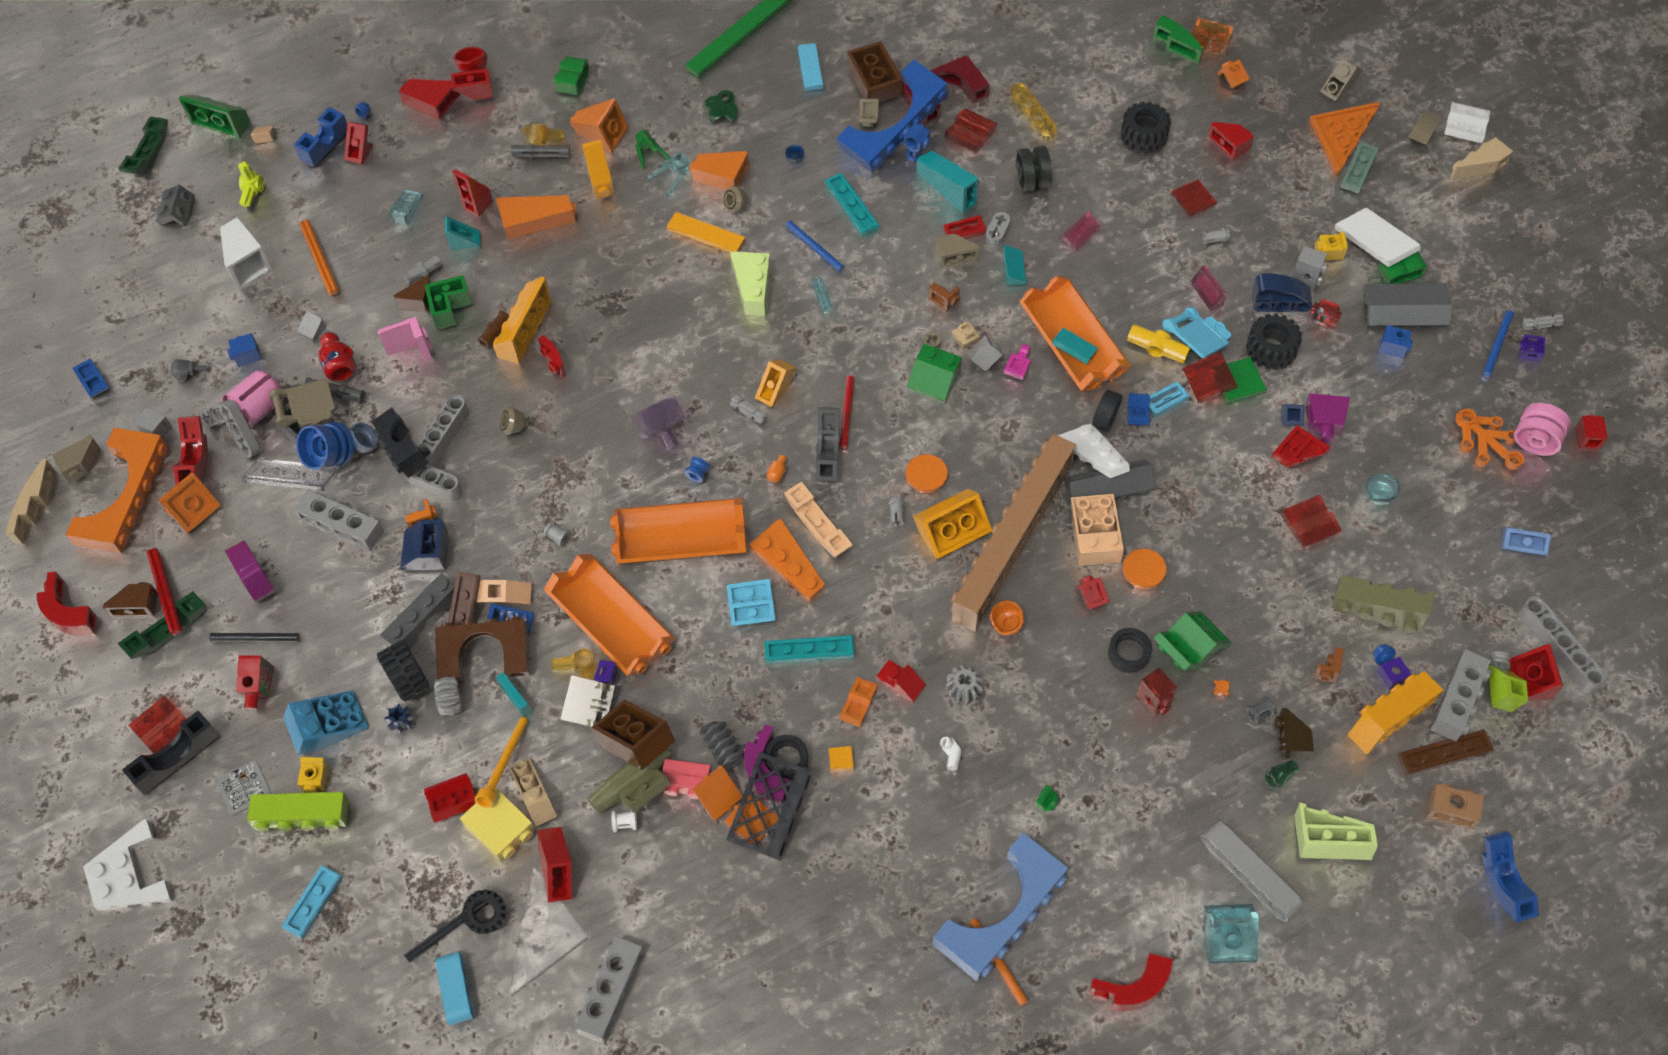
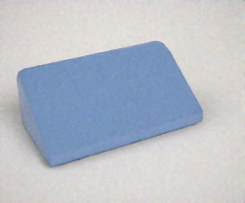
M1503 527L1502 549L1548 556L1551 534Z

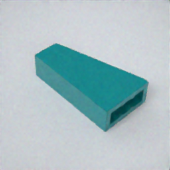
M932 150L917 159V173L962 214L977 204L978 177Z

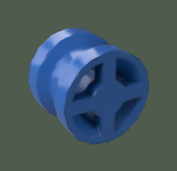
M693 457L690 461V467L685 469L684 474L690 480L702 483L705 478L704 474L710 470V465L699 457Z

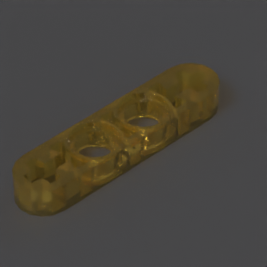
M1017 83L1012 85L1010 90L1011 100L1037 134L1044 140L1054 139L1057 126L1024 84ZM1025 103H1030V104H1032L1033 106L1030 107V108H1027V107L1024 106V104H1025ZM1041 116L1043 119L1035 120L1033 117Z

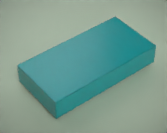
M1065 328L1060 330L1052 342L1054 346L1085 364H1088L1098 349Z
M502 672L496 676L499 686L522 716L527 717L532 712L528 703L506 675Z

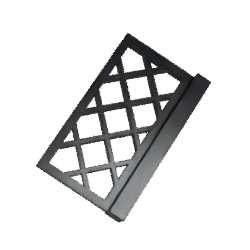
M759 752L726 840L780 861L813 772L804 767ZM763 758L771 761L775 768L774 771L765 775L762 774L760 769ZM776 763H777V764H780V765H783V766L780 767V768H778L777 765H776ZM787 768L796 770L793 780L784 783L780 771ZM777 773L782 785L769 790L765 779ZM762 780L767 792L754 797L752 792L753 784ZM784 789L787 796L786 800L776 806L772 793ZM769 796L773 808L761 813L757 800ZM754 803L758 815L746 820L743 813L744 808ZM775 811L778 816L777 824L768 828L763 816ZM760 818L765 830L753 835L748 823ZM745 825L750 837L742 841L733 838L736 829ZM767 833L770 840L767 850L759 848L755 840L756 837ZM752 840L753 845L748 844L746 842Z

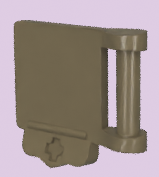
M327 379L288 389H272L269 392L270 400L274 403L277 415L275 419L276 426L279 428L287 427L294 422H299L301 428L332 421L331 413L335 412V407ZM288 397L292 415H285L282 399Z

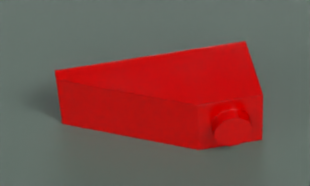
M454 169L452 173L463 208L479 217L493 202L490 189L486 185Z

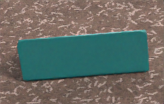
M1004 245L1003 261L1006 285L1026 284L1023 251Z

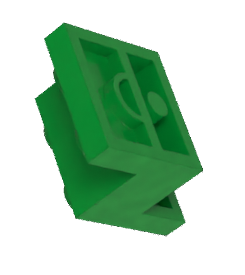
M1202 611L1185 612L1168 631L1159 632L1154 637L1158 643V648L1165 654H1169L1174 659V665L1184 671L1201 669L1218 650L1227 649L1232 643Z

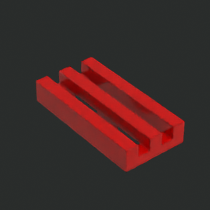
M981 215L943 225L946 235L956 234L965 239L985 235L987 230Z

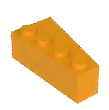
M1425 671L1417 676L1412 674L1404 681V685L1397 684L1389 692L1388 696L1386 694L1381 695L1375 701V705L1368 704L1361 710L1360 714L1362 716L1347 735L1366 755L1373 751L1378 742L1382 744L1395 730H1400L1411 718L1414 719L1442 694L1444 690Z

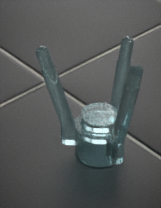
M681 152L677 153L674 157L659 164L660 168L649 175L647 180L652 179L669 167L674 172L679 171L680 173L666 193V197H669L682 176L688 171L686 167L689 165L688 158Z

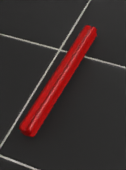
M157 548L148 549L146 553L167 626L171 635L176 636L181 634L183 630L161 555Z

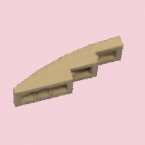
M42 459L28 478L10 515L5 534L14 544H23L26 525H35L38 507L47 506L54 468L47 459Z

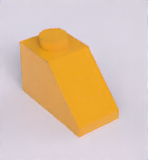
M781 359L769 361L755 399L770 407H774L790 386L796 367Z

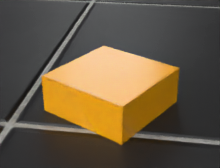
M851 746L828 748L831 773L854 771Z

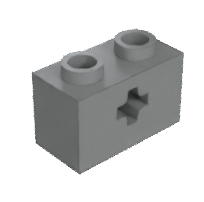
M1303 246L1292 277L1308 285L1312 293L1315 286H1320L1323 279V274L1328 265L1327 262H1324L1327 253Z

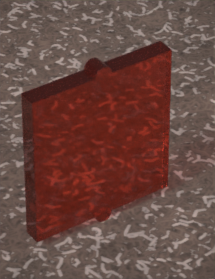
M1198 179L1189 184H1183L1182 187L1171 191V195L1189 217L1200 212L1204 213L1205 210L1217 205L1216 200Z

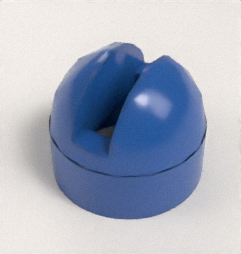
M360 102L354 107V111L360 118L365 119L370 114L371 108L368 103Z

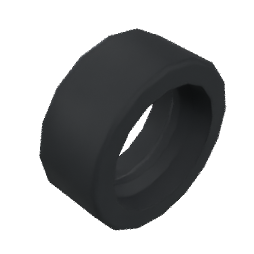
M1109 389L1104 392L1094 414L1092 426L1106 432L1110 429L1123 398L1122 394Z
M1123 628L1117 631L1111 638L1108 649L1109 660L1120 671L1127 673L1138 672L1149 663L1152 652L1151 640L1139 629ZM1123 640L1135 641L1143 648V655L1138 660H1126L1117 653V645Z
M781 735L769 742L765 749V754L774 756V753L779 748L785 746L793 747L800 754V762L797 766L807 769L809 760L808 750L800 738L793 735ZM765 759L768 770L774 771L775 768L772 762ZM793 769L780 771L781 776L790 781L793 780L796 770Z

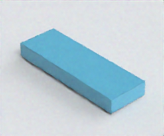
M816 43L797 45L805 91L823 89Z
M321 865L281 927L295 936L304 939L341 882L342 875Z

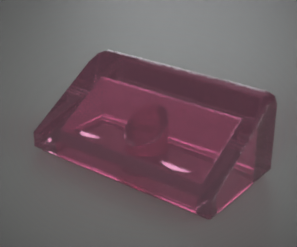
M1088 211L1080 216L1058 239L1076 251L1101 226Z
M1204 265L1192 278L1190 284L1207 308L1213 311L1223 306L1226 292L1207 266Z

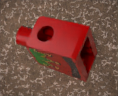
M238 656L236 692L245 698L244 709L258 710L259 699L266 700L269 698L274 666L262 656Z

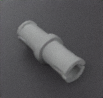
M435 255L423 263H417L416 267L402 274L403 280L407 285H410L421 277L428 276V273L442 267L441 260Z

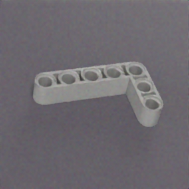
M452 395L447 399L417 444L418 448L427 456L426 459L429 464L410 478L406 476L410 485L448 501L458 500L462 496V488L456 476L437 469L435 466L468 417L469 411L462 396Z

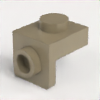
M860 98L859 122H862L863 126H874V123H878L879 99Z

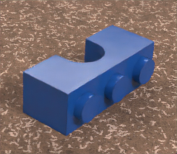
M330 107L317 119L319 130L314 137L305 132L293 145L299 160L313 167L322 160L347 132L348 124L344 114Z

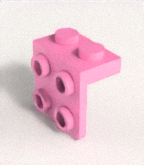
M416 317L378 330V335L387 355H393L418 346L424 361L432 359L430 350H433L430 339L425 327L420 328Z

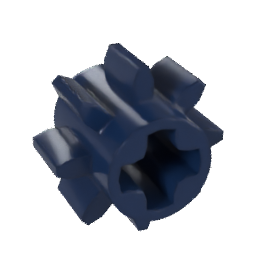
M397 704V707L388 708L389 714L384 719L386 723H389L388 728L390 731L396 729L401 734L402 731L411 729L410 721H414L415 718L410 714L411 710L408 706L403 709L400 704Z

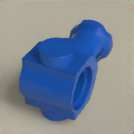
M914 123L911 127L907 126L902 134L904 136L903 143L907 147L906 156L911 162H917V159L923 155L922 151L924 148L926 149L931 142V132L921 124Z

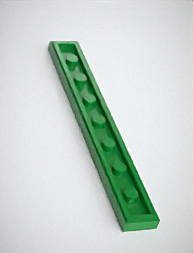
M792 0L761 1L685 64V69L699 78Z

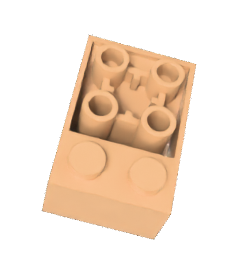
M1114 494L1071 497L1074 544L1078 566L1121 563L1124 548Z

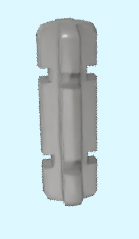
M1553 314V317L1552 315L1534 317V319L1532 317L1524 318L1522 326L1524 330H1532L1533 327L1539 329L1552 327V325L1561 326L1564 318L1562 314Z
M738 396L731 399L730 406L737 410L738 408L739 412L751 419L754 418V421L759 424L766 421L767 414L762 410L758 411L757 407L747 401L743 402V399Z

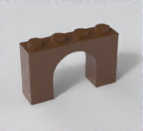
M509 617L508 621L487 619L486 623L465 621L463 622L464 625L443 623L441 627H435L437 680L443 677H455L457 682H464V651L471 641L483 636L493 637L500 641L503 647L504 674L508 678L530 676L528 623L521 619V617Z

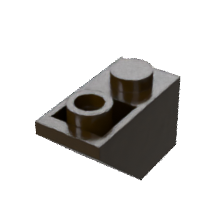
M1282 708L1279 715L1275 717V729L1279 730L1277 750L1281 751V759L1310 760L1314 752L1312 730L1290 710Z

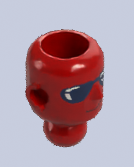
M333 332L323 334L320 338L322 347L318 351V359L325 376L331 381L337 382L350 378L356 370L353 350L345 343L340 342L337 334Z

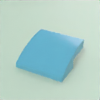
M770 579L727 585L732 627L776 621Z

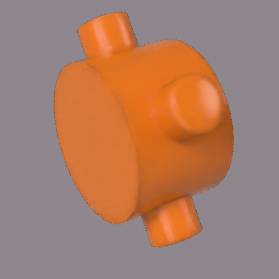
M1217 679L1214 681L1216 685L1213 693L1215 695L1228 696L1230 694L1228 691L1229 681H1218Z

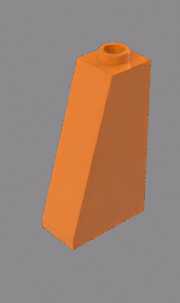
M568 195L496 198L508 240L576 222L574 214H577L574 202H570Z

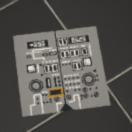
M256 760L215 780L231 816L249 807L251 794H271Z

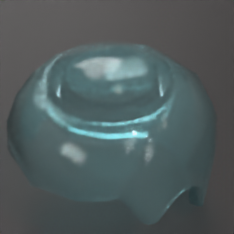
M1389 473L1372 476L1368 479L1365 486L1368 499L1377 505H1388L1393 502L1400 492L1399 480L1390 476Z

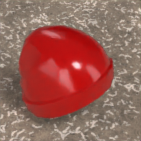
M466 47L454 55V61L460 72L480 70L486 68L488 56L482 48Z

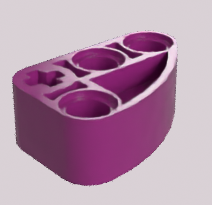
M245 540L225 550L235 571L255 603L275 592Z

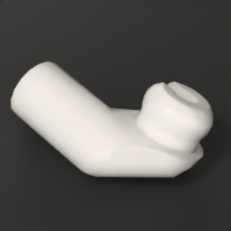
M945 736L941 739L940 745L949 757L946 767L949 770L956 771L962 750L953 738Z

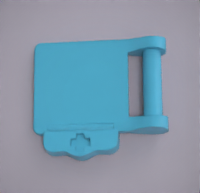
M1192 306L1186 308L1182 314L1174 318H1167L1162 323L1166 331L1178 336L1203 359L1227 347L1231 337V333L1223 323L1216 321L1213 317H1207L1203 320ZM1186 320L1193 321L1181 328L1177 326Z

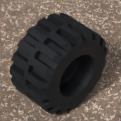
M1152 102L1135 103L1132 107H1128L1123 115L1120 132L1124 145H1128L1130 150L1134 149L1137 153L1141 151L1143 154H1147V152L1154 153L1156 149H1162V146H1165L1168 140L1171 126L1169 112H1166V109L1164 107L1161 108L1159 104H1152Z
M1266 314L1264 318L1262 316L1259 317L1252 324L1247 339L1246 349L1248 356H1251L1252 361H1256L1258 366H1265V369H1270L1271 367L1274 370H1278L1279 367L1283 369L1287 367V364L1291 365L1297 356L1302 342V332L1299 331L1300 327L1298 324L1294 325L1295 321L1292 319L1288 320L1285 315L1281 317L1279 314H1274L1273 316ZM1266 339H1274L1279 341L1281 344H1272L1268 342Z
M400 640L377 653L379 663L401 700L406 702L429 689L427 678L404 641Z

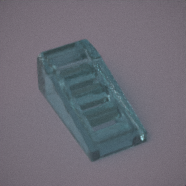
M404 190L388 212L390 221L409 225L423 194Z

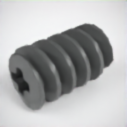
M725 721L710 722L702 727L699 734L701 737H704L703 740L705 744H708V749L712 752L713 757L717 759L718 765H722L727 772L740 763L744 757V751H738L741 747L739 743L733 744L736 741L735 736L728 737L732 731L731 729H725L727 726Z

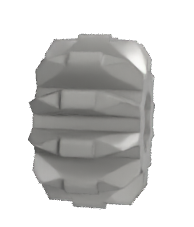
M962 664L960 670L954 667L952 674L947 675L948 682L945 687L947 690H950V697L956 696L957 703L964 699V702L967 704L969 703V698L976 701L977 694L981 695L983 692L981 686L984 685V680L980 678V671L973 672V666L965 669V666Z
M443 677L436 680L434 692L439 713L442 716H449L460 712L462 701L457 679L455 677Z

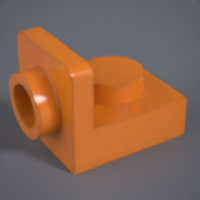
M1240 59L1233 63L1231 60L1221 65L1222 69L1217 73L1218 76L1225 75L1232 89L1250 79Z
M428 499L423 500L426 510L415 511L405 515L408 527H411L420 520H435L434 518L438 517L435 505L430 506Z

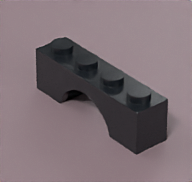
M392 407L372 421L375 427L374 434L380 440L379 443L385 449L386 455L393 462L392 465L399 474L403 472L410 478L429 464L423 452L411 439L402 442L409 429Z
M198 710L179 725L177 736L167 747L151 755H140L124 767L122 771L134 786L145 795L220 735Z

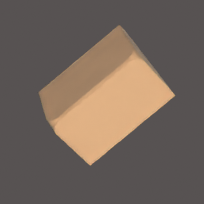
M274 126L255 127L251 133L254 143L274 142Z

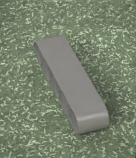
M1537 596L1529 597L1519 611L1521 620L1542 645L1551 644L1556 662L1583 693H1596L1606 681L1605 672L1543 599Z
M1217 821L1201 835L1203 844L1280 920L1288 921L1303 907L1301 898L1223 822Z

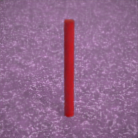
M853 376L846 377L839 448L842 450H846L848 447L854 388Z

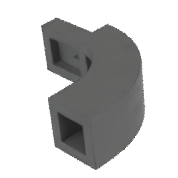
M818 407L816 480L837 481L840 408Z

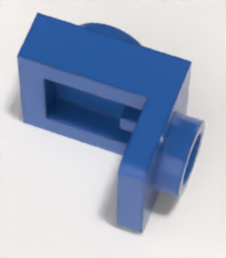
M1129 394L1127 404L1128 424L1135 426L1149 425V394Z

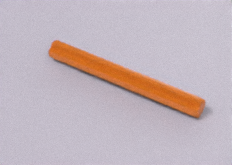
M305 219L299 225L328 294L331 296L338 294L339 289L310 221Z

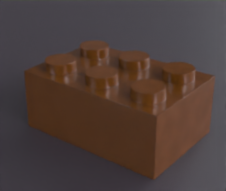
M882 41L847 51V68L863 98L879 99V103L902 96L903 80Z
M625 699L591 727L603 749L640 770L650 765L653 760L675 742L667 721Z

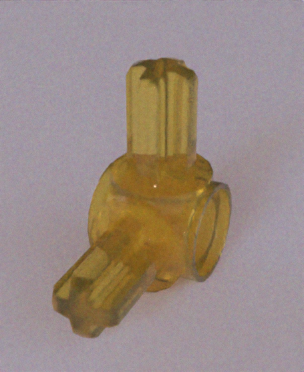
M530 123V125L525 124L520 129L523 135L529 139L528 143L545 145L549 140L561 141L564 137L562 129H549L545 124Z
M580 649L572 653V656L553 658L551 660L554 672L574 669V672L579 677L593 680V673L596 671L593 653L588 649ZM587 657L590 659L587 665L579 664L581 658Z

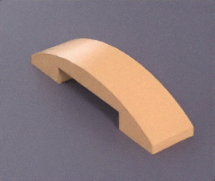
M802 481L784 492L786 499L809 532L833 557L836 558L853 546L841 529L837 530L815 503L814 496Z

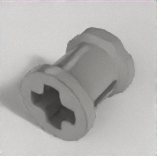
M554 521L549 522L543 531L545 539L550 538L557 542V545L561 548L569 542L572 534L570 530H564L557 526V523Z

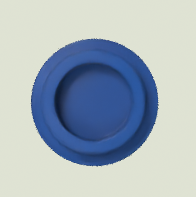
M1387 644L1379 645L1373 652L1374 661L1378 665L1393 660L1396 655L1395 649Z

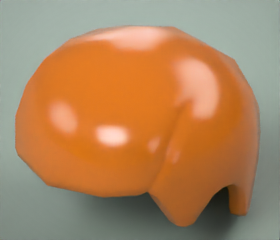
M1003 600L992 607L990 620L998 634L1012 636L1016 635L1023 628L1025 622L1024 613L1016 602Z

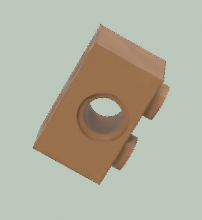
M1436 784L1430 791L1426 818L1475 829L1481 822L1484 795L1477 794L1473 790L1456 789L1449 784ZM1451 801L1458 803L1460 808L1454 807Z

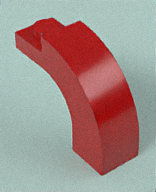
M201 415L179 417L177 420L181 440V455L179 462L173 466L175 485L190 473H194L202 482L207 468L208 444L207 435L203 433Z
M56 571L47 572V579L44 582L45 592L37 593V603L42 614L55 628L63 633L74 636L95 635L96 614L88 605L80 607L63 606L64 580Z
M1149 953L1146 958L1143 976L1138 981L1129 985H1118L1093 978L1089 994L1094 995V998L1100 1001L1113 1000L1111 1010L1132 1011L1142 1008L1155 1000L1163 990L1170 976L1173 959Z

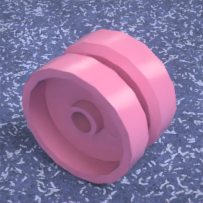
M1533 403L1524 409L1520 422L1514 432V439L1521 448L1532 454L1541 456L1556 454L1562 448L1565 440L1564 437L1571 426L1570 418L1563 410L1546 403Z

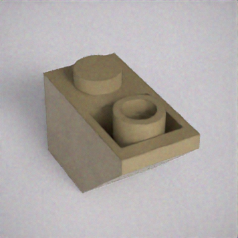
M1341 58L1320 92L1337 101L1353 86L1363 69Z

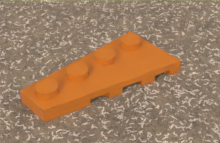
M781 518L776 520L749 544V548L809 602L825 589L824 582Z

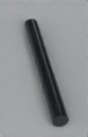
M210 633L209 638L211 642H299V633Z
M483 902L478 904L474 913H478L489 903ZM462 913L404 954L408 962L410 963L463 924Z

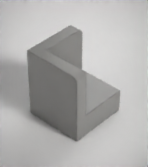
M985 335L971 349L969 354L970 359L984 371H987L1002 356V351L998 344Z
M145 407L133 421L140 432L161 435L162 438L172 428L166 416L149 407Z

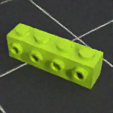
M344 792L251 794L247 822L257 831H268L269 828H278L282 831H290L292 828L314 830L315 827L334 830L347 825L349 799Z

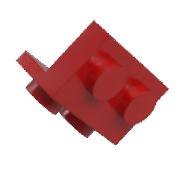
M467 773L423 790L434 823L468 811L476 804L475 790Z

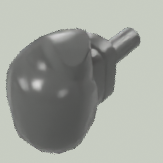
M176 359L170 366L171 376L181 382H184L188 376L194 375V371L208 370L207 365L195 366L194 361Z

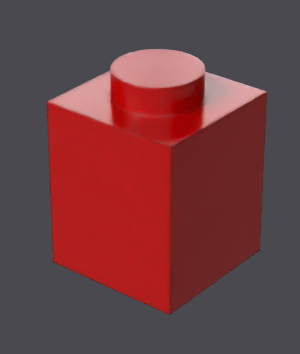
M1582 416L1575 427L1579 449H1601L1608 439L1604 416Z

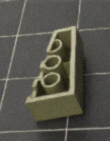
M1341 575L1336 586L1331 608L1337 609L1341 613L1357 615L1364 620L1380 622L1387 627L1400 628L1407 633L1419 634L1431 614L1436 592L1427 590V594L1417 593L1416 588L1406 587V590L1394 589L1392 584L1372 585L1371 580Z

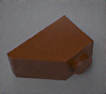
M139 582L138 584H128L103 604V609L110 617H154L158 592L151 583Z

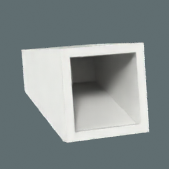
M238 218L220 227L224 264L239 291L273 271L262 247Z

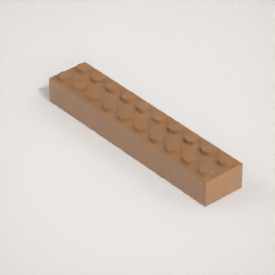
M1052 434L1049 440L1044 441L1041 447L1042 453L1040 456H1035L1031 465L1032 470L1030 473H1025L1021 482L1023 485L1020 489L1017 488L1012 496L1013 502L1011 505H1006L1002 513L1003 518L1001 522L997 521L994 525L991 539L987 538L985 540L981 556L977 555L972 563V571L965 574L961 583L963 585L960 591L956 590L951 599L953 605L950 610L953 622L976 632L1063 483L1064 477L1070 471L1073 465L1075 443L1055 434Z

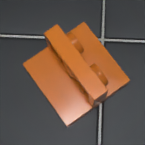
M190 473L158 500L165 508L163 511L169 517L175 519L187 533L221 506L194 473Z

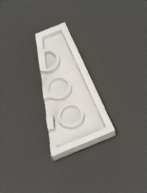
M1091 423L1058 435L1075 443V454L1079 456V459L1083 462H1090L1094 469L1107 477L1113 478L1130 471L1129 463Z

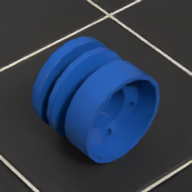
M332 422L304 427L299 432L296 439V449L301 462L307 468L316 470L347 464L354 453V440L350 430L343 423Z

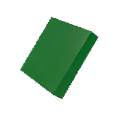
M1251 357L1216 366L1211 370L1227 404L1266 394L1267 388Z

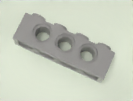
M307 489L293 509L299 520L368 551H371L384 532L377 517L373 515L367 516L355 507L349 508L337 499L331 500L319 491L313 492Z
M1464 649L1456 663L1430 730L1454 741H1457L1461 734L1466 735L1471 725L1468 722V718L1473 717L1478 705L1474 704L1475 700H1479L1484 691V687L1481 686L1482 682L1486 683L1490 676L1491 670L1488 667L1491 660Z
M616 936L613 943L609 942L604 953V956H606L603 965L598 966L594 976L596 981L593 988L590 987L587 990L584 998L585 1006L582 1011H578L574 1020L575 1029L578 1034L603 1044L607 1041L644 956L642 946ZM616 962H623L624 966L621 970H612ZM608 984L614 985L612 992L608 994L602 993L604 986ZM595 1008H604L602 1015L598 1017L592 1016Z

